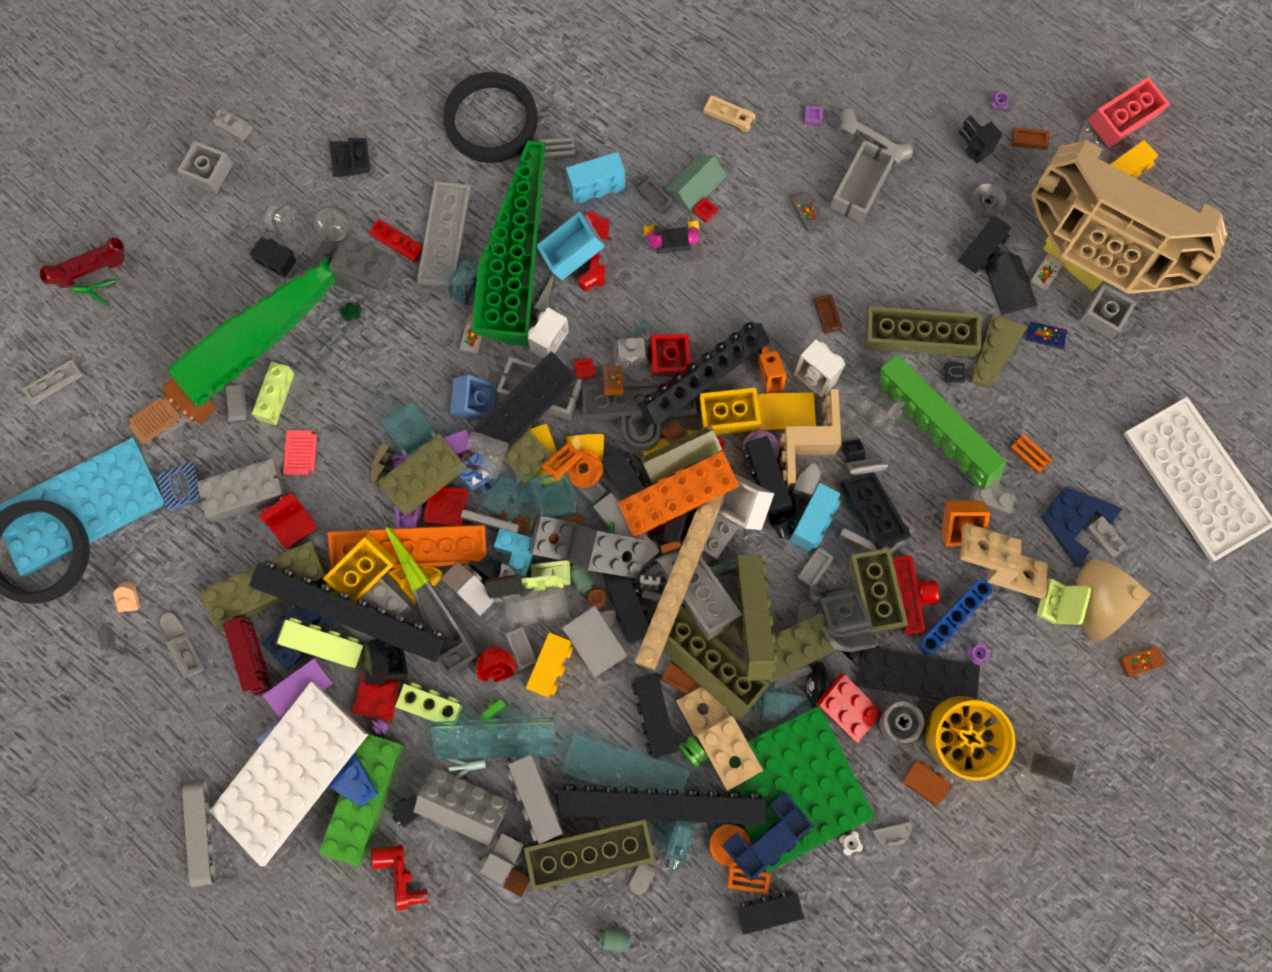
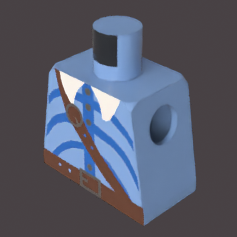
M479 445L461 458L468 468L457 477L471 491H475L480 487L486 495L494 489L490 480L495 476Z

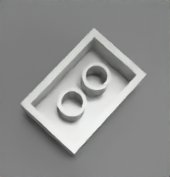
M815 340L800 356L793 375L823 398L837 382L846 363H844L841 356L833 354L825 343Z

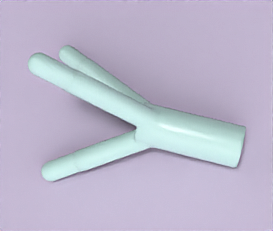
M444 756L445 760L460 765L449 767V771L463 770L456 776L459 779L468 771L486 768L485 760L467 763Z

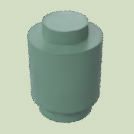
M578 565L570 568V580L576 591L584 594L592 590L594 581L587 569Z
M605 928L604 932H600L599 945H602V950L621 953L628 951L630 933Z

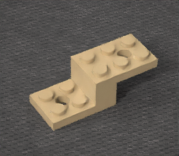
M965 523L962 528L960 560L988 568V583L1040 599L1046 596L1047 563L1021 555L1022 540ZM978 544L983 545L985 550H982ZM1023 572L1027 573L1030 576V579L1026 578Z
M703 687L676 701L726 791L763 771L734 717H730L726 708ZM701 703L708 706V713L705 715H701L697 711V707ZM732 756L740 759V766L736 769L729 765V760Z

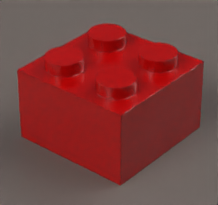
M689 334L650 336L648 340L650 377L673 376L687 369L686 366L691 363Z

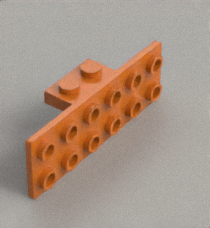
M721 451L686 469L682 468L676 471L670 477L658 480L656 484L620 501L618 504L633 537H637L739 487V483L724 452Z

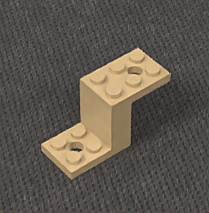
M831 389L828 396L825 397V402L822 403V412L826 413V420H823V426H786L784 433H781L779 449H782V455L779 457V467L783 468L782 477L788 492H791L796 484L795 455H835L841 446L839 389Z

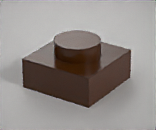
M675 420L661 431V436L669 443H673L688 434Z

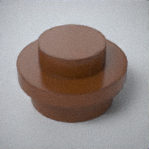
M598 588L592 589L587 596V601L591 607L601 608L607 600L606 593Z

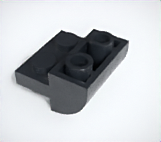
M379 639L370 640L363 645L361 657L365 685L386 684V680L407 679L408 672L403 649Z

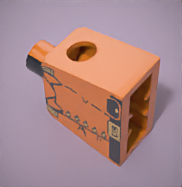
M763 347L759 350L758 371L765 394L782 392L785 386L786 371L777 351L771 352L769 347Z

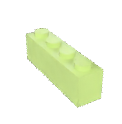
M290 618L289 621L284 620L276 644L350 668H356L363 645L359 644L360 640L348 637L346 640L340 638V634L329 630L328 633L320 631L321 627L312 624L306 627L301 625L302 621Z

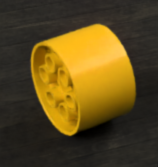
M956 696L946 699L934 708L926 723L925 740L930 754L941 766L961 778L976 781L992 778L1002 772L1012 759L1015 750L1013 726L1008 717L999 708L988 702L968 696ZM962 706H968L965 716L963 714ZM977 712L979 718L977 722L972 723L971 715ZM957 713L959 716L958 721L951 723V715ZM992 716L995 722L985 726L983 723ZM944 721L949 724L948 728L942 727ZM985 730H988L990 733L989 738L983 740L982 734ZM944 731L949 732V738L946 741L941 739ZM963 733L971 735L975 740H968ZM986 744L996 747L993 754L985 749L987 747ZM949 746L947 748V751L943 754L941 748ZM959 748L960 756L954 759L952 753L955 749ZM979 748L980 756L974 758V749ZM966 757L970 758L972 769H965Z

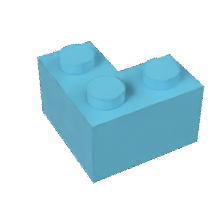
M500 528L494 545L495 550L510 555L511 558L508 565L517 574H520L521 579L528 578L531 564L535 555L529 553L533 538Z

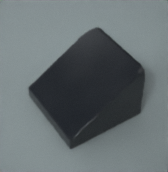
M860 439L842 442L846 462L865 460L866 451Z

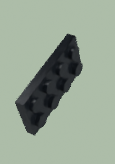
M874 472L841 482L840 486L877 550L910 538V532Z

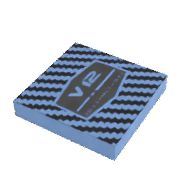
M193 461L156 474L168 511L202 499L197 485V481H200Z

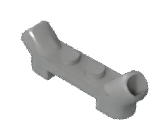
M845 109L840 114L841 125L838 127L837 133L847 142L851 143L854 138L862 143L866 140L879 146L878 153L883 148L896 154L893 168L897 167L901 161L911 158L913 148L909 142L895 144L888 140L887 137L874 132L870 127L858 122L855 110Z

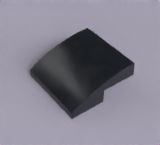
M348 138V141L329 142L333 177L352 176L370 172L367 138Z

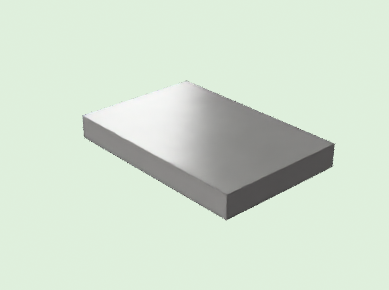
M596 606L562 627L594 678L628 656Z

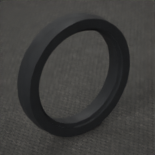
M483 72L464 79L452 89L445 102L443 118L445 131L453 146L461 154L478 162L498 163L519 155L523 152L527 140L532 141L537 129L538 113L532 94L522 82L507 74ZM485 88H499L509 91L519 98L527 112L526 122L520 134L509 143L498 147H481L464 139L455 126V116L461 102L473 92Z
M26 500L12 504L0 511V539L6 528L19 517L34 512L48 513L64 524L72 540L73 552L67 571L52 586L40 591L28 592L12 585L0 570V594L2 596L26 604L49 602L68 593L82 578L87 568L90 554L87 532L75 514L54 502Z

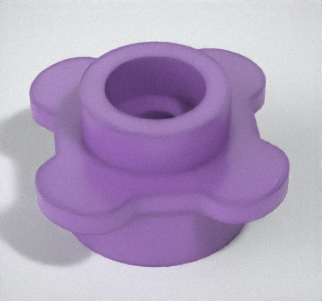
M1005 92L993 93L992 108L1007 110L1009 107V95Z
M982 642L977 643L975 647L967 649V654L972 657L974 665H980L982 661H987L991 657L985 644Z
M379 718L375 721L371 720V732L377 737L385 738V734L389 730L388 726Z

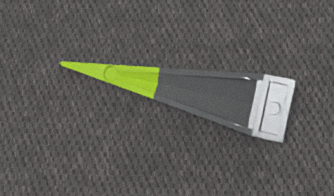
M388 526L386 527V532L405 572L425 628L431 631L433 629L439 630L444 633L443 636L448 637L441 656L437 661L444 674L448 675L479 656L469 639L470 635Z

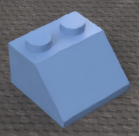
M468 374L454 378L450 415L465 420H483L495 408L497 384Z

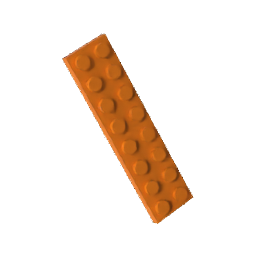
M485 524L391 528L419 567L453 566L457 562L461 565H469L468 561L479 562L487 554ZM386 529L328 531L330 571L368 533L397 560L391 568H402V565Z

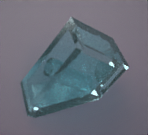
M765 691L763 693L761 717H766L765 721L777 722L778 719L784 718L804 702L805 696Z

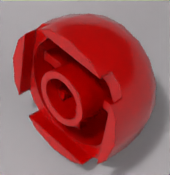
M496 645L484 650L478 656L476 662L477 677L484 682H488V679H494V682L507 680L514 675V670H517L515 659L510 651Z

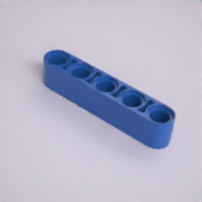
M984 579L974 583L918 642L920 652L926 655L936 652L992 593V584ZM978 585L984 588V594L979 593ZM965 599H968V600L971 601V603H972V607H971V608H968V607L965 605V603H964ZM952 613H956L959 616L958 622L952 619ZM939 626H942V627L945 628V630H946V635H945V636H943V635H941V634L939 633V631H938ZM926 640L933 643L932 650L925 646Z

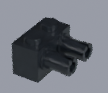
M970 115L964 120L963 125L965 126L958 133L968 143L965 150L968 157L977 164L994 151L1003 133L991 121L985 126H981Z

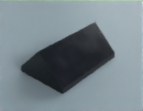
M1008 252L988 263L985 268L1002 315L1038 305L1019 255Z

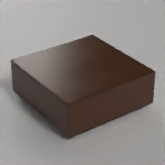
M513 868L503 888L522 897L530 882V877Z

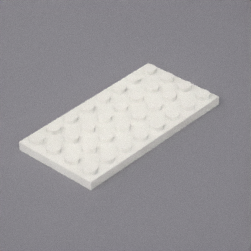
M1188 397L1123 433L1211 563L1272 528V516Z
M310 682L209 811L259 866H265L368 734L315 682Z

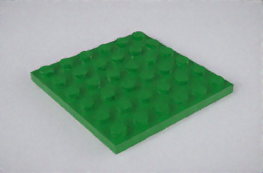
M818 706L748 740L747 742L763 771L727 791V793L729 791L741 792V795L749 796L750 792H758L766 798L765 825L743 824L751 842L779 818L769 804L783 792L787 793L814 825L812 829L795 843L796 847L789 853L785 851L780 856L781 859L776 865L772 867L769 865L765 869L766 873L875 817L823 711ZM732 756L729 760V765L734 769L740 766V759Z

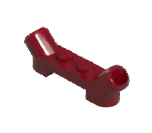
M111 237L105 245L60 264L43 265L39 271L40 278L43 283L55 284L59 288L75 284L74 280L106 266L111 269L122 264L125 258L123 253L125 246L120 239Z

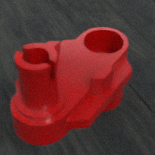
M403 845L371 848L372 870L393 868L396 911L407 910V907L412 904L428 903V897L419 898V896L427 895V889L411 892L406 890V883L411 882V872L405 871Z

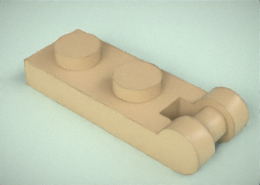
M712 95L703 113L738 127L743 132L749 131L750 123L756 117L753 112Z

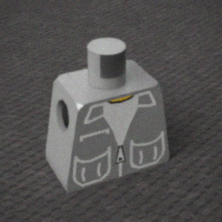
M644 338L617 340L613 348L614 366L634 367L650 365L648 346Z

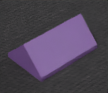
M314 657L263 694V697L277 716L282 719L310 682H315L322 690L333 683L318 657Z

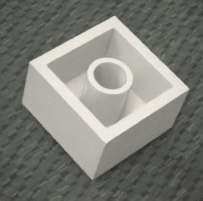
M550 308L540 313L537 319L538 323L535 327H531L528 332L530 351L543 359L551 351L555 354L569 332L567 318Z

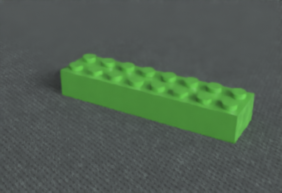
M899 355L881 368L879 379L881 391L885 394L888 393L892 397L894 404L898 407L901 406L905 410L906 416L911 420L913 419L918 424L919 429L927 433L931 437L932 442L936 446H940L944 450L945 455L949 459H953L958 464V468L963 473H967L977 487L985 490L1002 476L1006 461Z

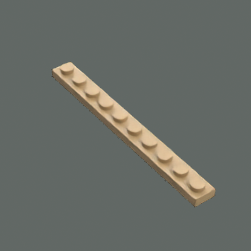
M725 494L697 508L636 657V664L655 671Z

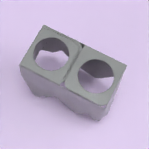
M811 464L802 474H800V471L798 472L796 484L790 496L805 502L810 501L821 476V471L816 464Z

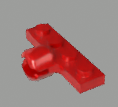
M912 555L892 558L908 625L904 627L905 634L907 636L926 633L922 606L939 601L938 584L935 580L918 581L916 579Z

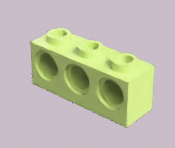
M274 362L270 363L252 415L258 421L272 425L277 424L294 377V373L289 366Z
M412 682L410 686L404 684L396 703V708L452 729L455 728L463 707L458 704V699L448 696L446 700L440 697L441 693L429 689L427 693L421 690L422 686ZM414 692L416 694L415 701L408 703V694ZM433 699L435 702L434 708L427 710L425 703ZM452 706L453 714L450 717H445L444 709Z

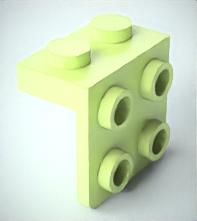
M566 560L531 564V578L521 579L522 584L525 585V588H534V591H545L546 587L563 589V586L570 585V562Z
M1047 579L1046 596L1040 600L1036 615L1052 624L1080 625L1085 617L1091 588L1088 586H1065L1053 579Z

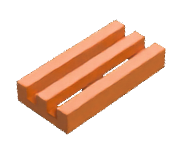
M1024 434L1010 447L1037 474L1052 460ZM1017 445L1020 446V447L1026 452V454H1028L1031 458H1033V459H1034L1037 463H1039L1041 466L1039 467L1036 463H1034L1027 455H1025V454L1017 447Z
M567 443L542 465L541 470L543 472L547 471L549 476L552 475L553 479L557 480L582 458V453ZM570 450V452L565 457H562L567 451ZM558 459H560L555 466L550 468Z
M729 867L727 888L763 894L769 893L771 873L761 872L758 876H765V880L753 879L750 881L745 877L733 876V872L743 873L740 868ZM732 880L765 885V888L732 884Z

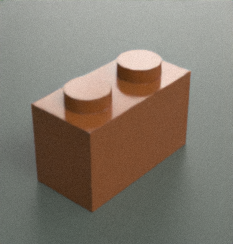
M921 760L919 762L913 761L900 780V783L933 806H939L951 784L947 782V778L941 773L937 772L935 774L929 770L930 766Z

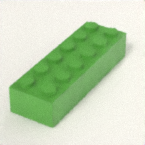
M370 734L357 748L356 754L379 794L363 806L357 805L340 794L319 854L357 867L363 866L404 751V745Z

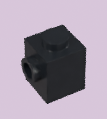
M415 795L410 796L408 799L404 797L394 804L396 808L392 810L394 814L392 818L399 827L402 825L403 828H407L422 816L414 812L417 801Z

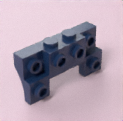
M293 604L291 611L286 616L283 615L278 619L277 625L274 627L275 631L262 645L281 665L290 670V667L299 658H302L303 655L297 650L276 644L284 620L289 621L290 618L302 621L301 625L309 627L310 624L317 625L322 619L330 626H333L335 621Z
M786 792L780 794L769 804L779 818L751 843L747 844L740 834L736 832L721 845L750 881L756 878L769 865L771 867L776 865L781 859L780 856L785 851L787 853L792 851L796 847L795 843L814 827L812 822Z

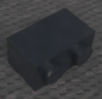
M261 236L249 253L254 262L286 278L297 262L293 255L294 252L287 247L282 248L278 246L279 244L271 238L267 240Z

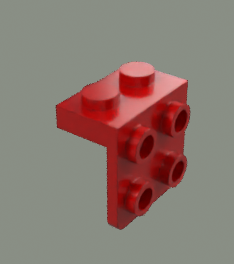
M293 493L283 495L279 502L273 506H267L263 509V513L259 515L285 549L291 548L317 529V525Z

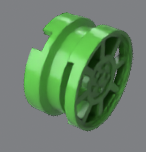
M692 736L687 738L686 743H681L678 746L694 768L699 767L700 762H705L708 759L704 750Z

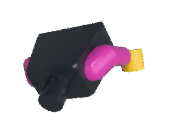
M697 218L695 221H690L689 219L687 221L688 228L663 229L657 234L654 233V224H651V226L644 224V236H647L652 248H657V254L692 250L691 244H696L699 240V222Z

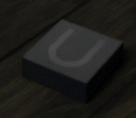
M964 363L944 364L945 383L966 381Z

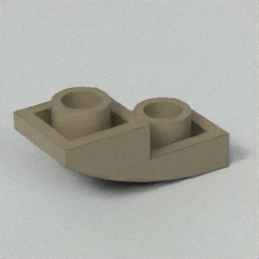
M383 443L375 456L371 471V481L377 487L380 485L378 481L385 477L388 472L383 465L387 464L392 457L391 449Z

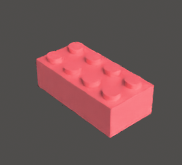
M1147 77L1099 108L1087 121L1108 148H1110L1160 115L1171 104L1150 77Z

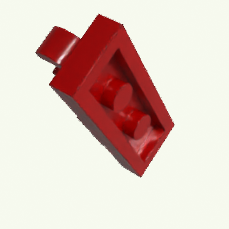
M380 219L375 222L372 230L369 232L371 237L413 263L422 254L423 245Z

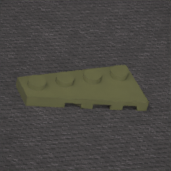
M995 315L990 317L971 380L972 384L987 389L991 387L1028 326Z

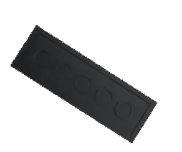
M551 351L470 433L498 460L579 378Z
M869 648L860 651L856 686L913 696H924L943 701L956 696H968L977 699L980 665Z

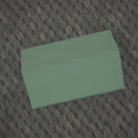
M699 154L664 189V192L688 212L692 213L697 204L704 197L707 198L726 178V174L715 156Z

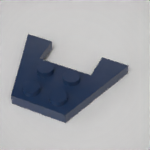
M1064 487L1041 515V518L1074 565L1078 567L1090 551L1075 540L1076 536L1094 513L1100 517L1103 516L1111 524L1123 508Z

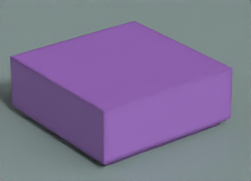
M805 106L804 125L822 126L823 107Z

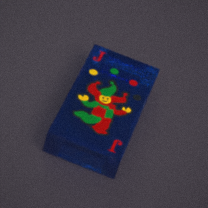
M1031 321L1028 326L1026 341L1063 349L1067 330Z

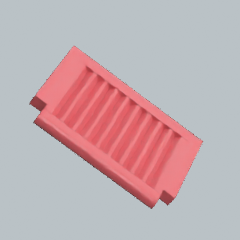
M287 430L283 475H309V472H314L317 434H312L311 430Z

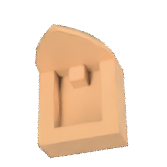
M126 581L120 584L113 593L118 612L138 610L140 603L135 583Z

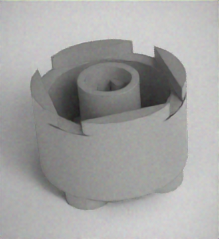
M897 702L883 710L879 719V727L883 736L889 742L896 744L909 743L920 736L924 728V717L916 706L908 702ZM904 720L905 724L899 726L898 722Z

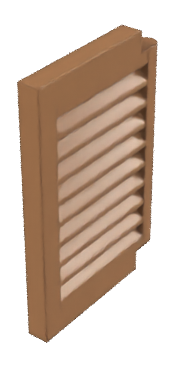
M159 397L129 419L131 422L129 427L141 443L145 445L180 419L181 416L167 399L163 400Z

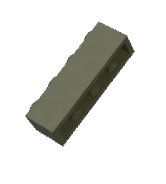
M708 425L640 459L651 482L657 483L658 480L674 474L682 468L692 466L707 457L709 458L719 453V451H722V448L713 428Z

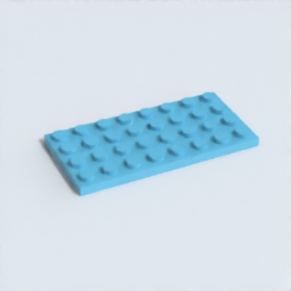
M132 437L0 504V511L12 504L26 500H45L57 503L77 516L87 532L89 543L154 511L165 505L145 457L136 439ZM34 512L19 517L2 534L21 577H25L73 552L72 540L67 528L59 519L45 512Z

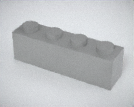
M610 493L593 506L595 514L609 531L610 523L614 522L615 534L633 537L618 504L622 501L619 496L614 497ZM648 532L636 537L648 540L642 569L660 556V546L654 539H649L647 536Z

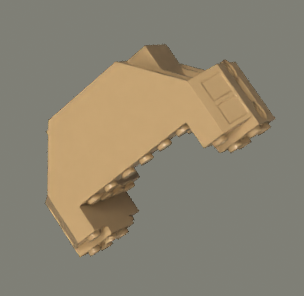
M1087 140L1067 145L1061 143L1031 194L1038 219L1060 257L1128 294L1171 290L1198 285L1221 257L1228 232L1225 229L1222 212L1206 203L1196 211L1098 159L1102 148Z

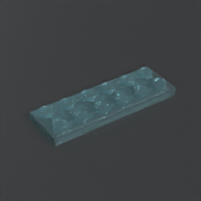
M554 717L439 721L431 723L435 760L556 755Z
M574 733L561 773L604 787L616 786L617 790H625V787H637V791H646V788H658V792H666V789H678L680 793H683L690 770Z

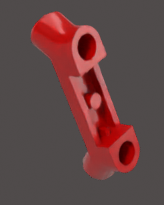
M595 210L588 211L584 216L591 222L601 239H609L610 218L600 217ZM600 251L587 261L590 268L577 279V283L583 291L588 292L594 286L604 287L606 271L605 265H599Z

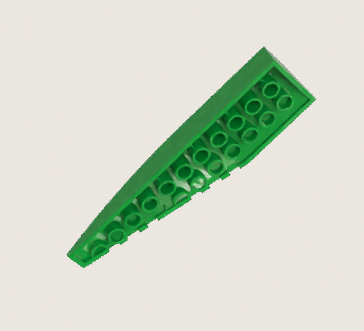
M527 140L520 162L509 185L507 195H505L495 225L491 230L489 240L478 263L471 333L509 345L527 346L545 142Z

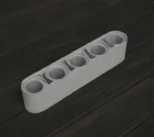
M206 781L185 784L182 789L187 862L189 883L193 888L214 884L216 873L208 784Z

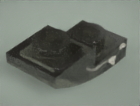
M1034 752L1029 773L1070 786L1075 765Z

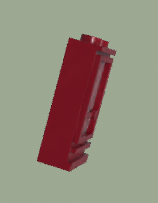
M239 615L233 616L228 619V622L223 623V628L243 693L250 691V693H253V696L270 690L273 688V685L268 683L270 677L266 675L268 670L253 626L254 623Z

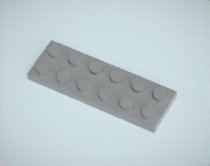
M435 181L417 277L418 284L455 287L471 185Z

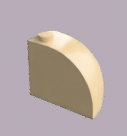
M1092 559L1087 561L1076 580V586H1088L1091 588L1090 598L1081 626L1095 643L1104 640L1115 632L1150 596V593L1131 576L1118 567L1102 560Z

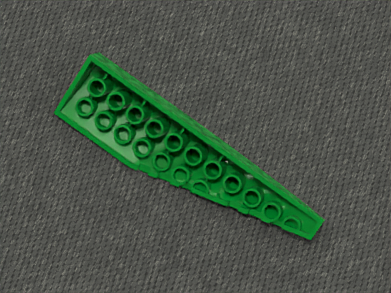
M325 258L316 269L311 267L305 271L306 275L303 277L296 276L275 289L271 297H262L259 299L258 305L253 308L248 306L243 309L242 315L238 317L233 315L170 365L167 371L180 392L198 408L206 404L215 393L222 391L225 385L231 380L236 379L245 368L252 366L254 361L288 333L336 282L329 268L332 259Z

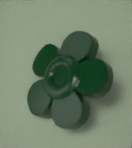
M347 303L346 308H342L340 313L344 316L345 321L350 322L352 317L354 320H358L361 317L360 312L362 308L360 305L354 306L353 303Z

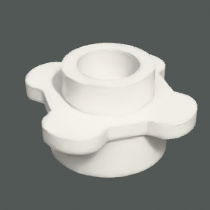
M851 832L847 836H840L839 841L843 844V853L845 855L862 851L863 845L860 844L857 832Z

